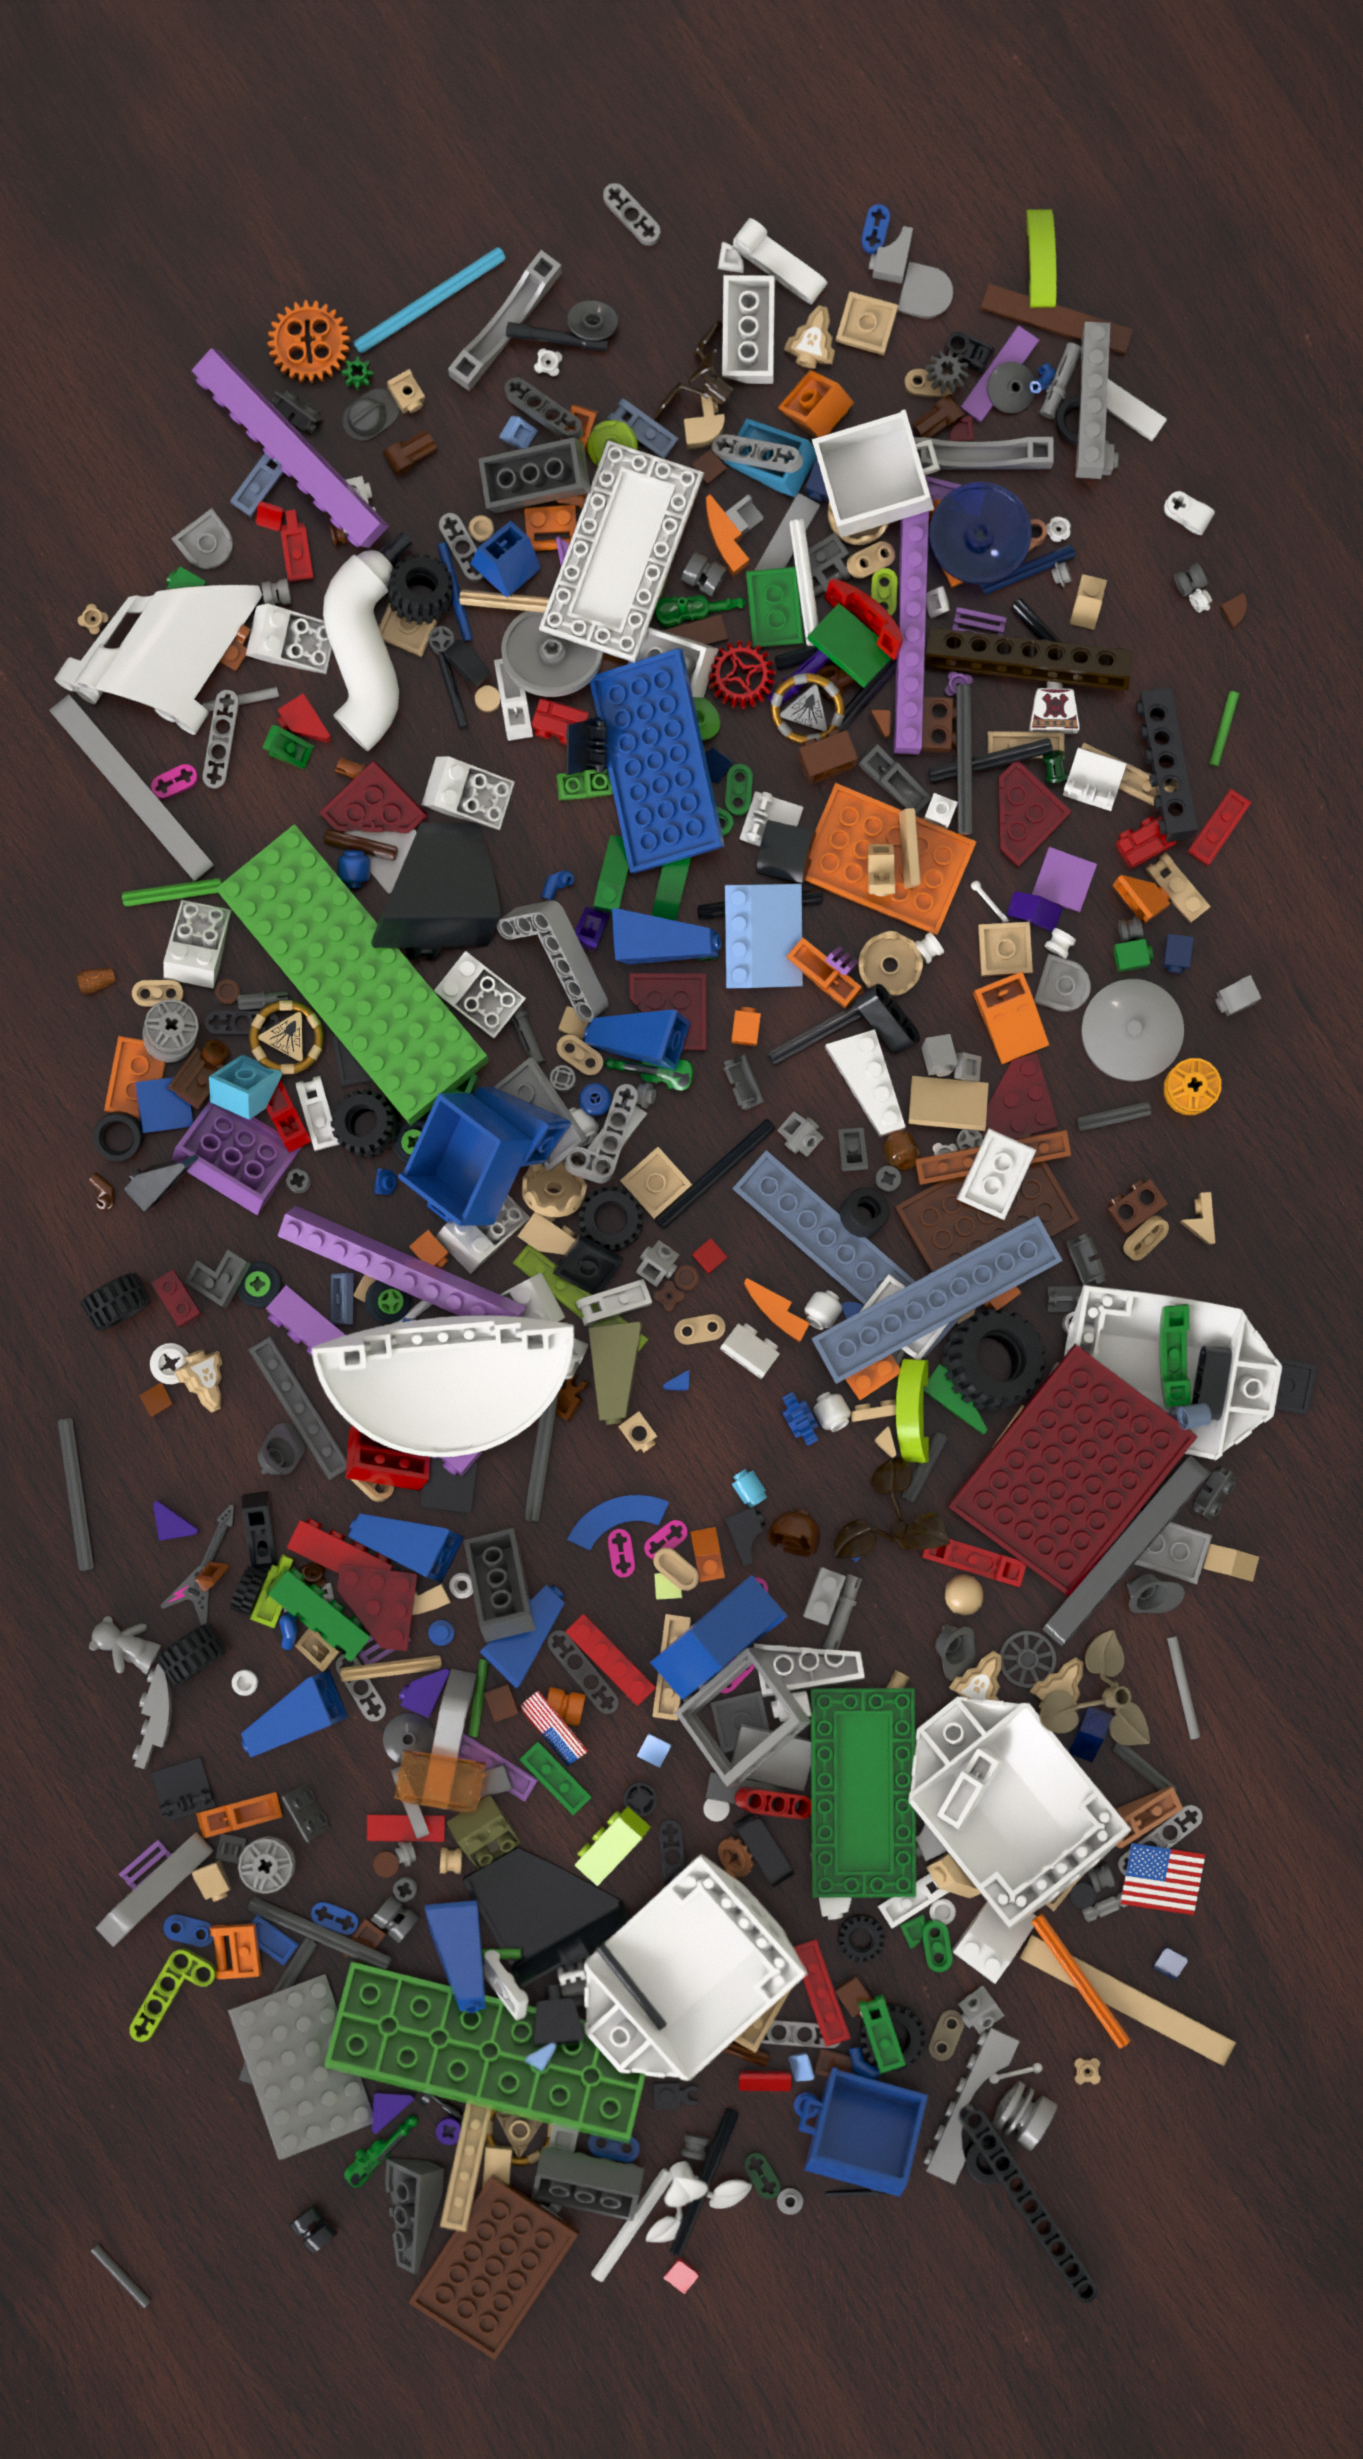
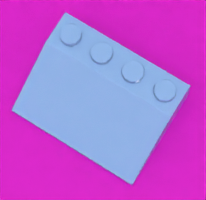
M801 884L725 885L726 988L803 986L802 972L786 958L802 938Z

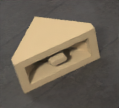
M1209 1544L1203 1569L1253 1582L1259 1557L1242 1551Z
M308 1628L295 1644V1647L318 1669L324 1672L340 1654L341 1650L333 1648L320 1636V1633H315Z

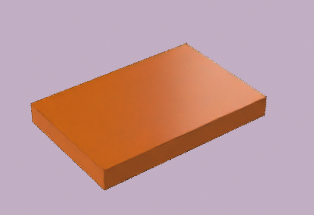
M118 1036L104 1108L105 1112H127L134 1117L140 1118L135 1082L164 1078L166 1062L151 1056L143 1045V1040Z

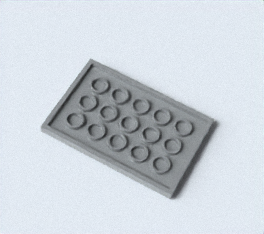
M326 1974L228 2010L279 2160L372 2124L373 2112L361 2077L325 2068V2060L338 2014Z

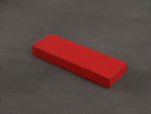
M1230 788L1188 850V853L1209 866L1252 802Z
M368 1814L367 1841L444 1842L445 1815H423L429 1835L417 1839L408 1815Z

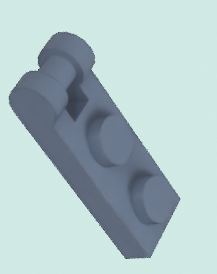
M622 398L617 404V410L614 413L611 412L607 420L625 422L633 429L638 443L657 457L665 459L677 444L679 438ZM626 413L632 416L628 422L622 419Z
M264 453L232 497L230 503L252 518L258 509V503L265 500L284 474L279 467L281 463L276 458L272 459ZM271 461L277 464L275 470L268 467Z

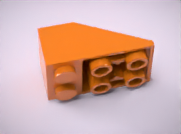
M1023 972L974 991L973 996L1001 1064L1049 1046Z

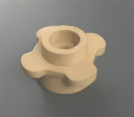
M89 604L82 616L78 617L79 625L87 627L91 634H98L102 624L108 621V615L105 612H100L94 604Z
M1078 2058L1075 2061L1074 2065L1077 2072L1075 2081L1078 2084H1083L1084 2082L1097 2084L1100 2081V2076L1098 2075L1100 2062L1098 2059L1083 2060ZM1086 2069L1090 2070L1088 2074L1085 2073Z

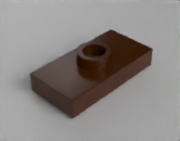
M820 2048L814 2074L828 2077L834 2067L839 2071L856 2075L852 2070L850 2055Z

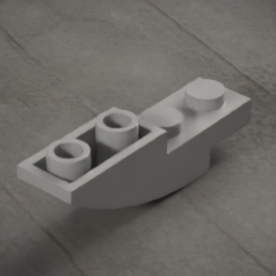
M157 1664L156 1668H151L147 1682L151 1683L148 1693L143 1692L139 1706L143 1707L141 1714L151 1716L150 1720L144 1721L141 1734L144 1735L142 1745L137 1744L132 1758L136 1760L135 1766L142 1769L148 1767L154 1746L165 1747L171 1723L172 1696L170 1681L159 1664Z

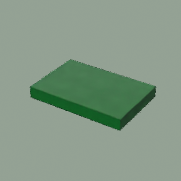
M796 567L746 571L753 648L757 645L767 647L804 643Z
M840 603L806 638L863 688L892 660L888 654L876 645L879 637Z

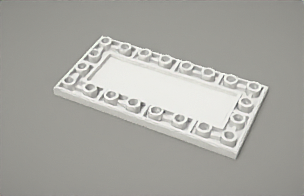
M607 441L591 485V493H588L539 630L635 663L704 472Z

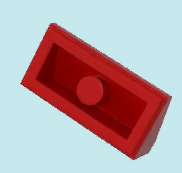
M740 2071L739 2090L790 2091L791 2072Z

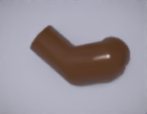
M96 1172L88 1181L98 1190L96 1205L100 1210L110 1209L114 1203V1187Z

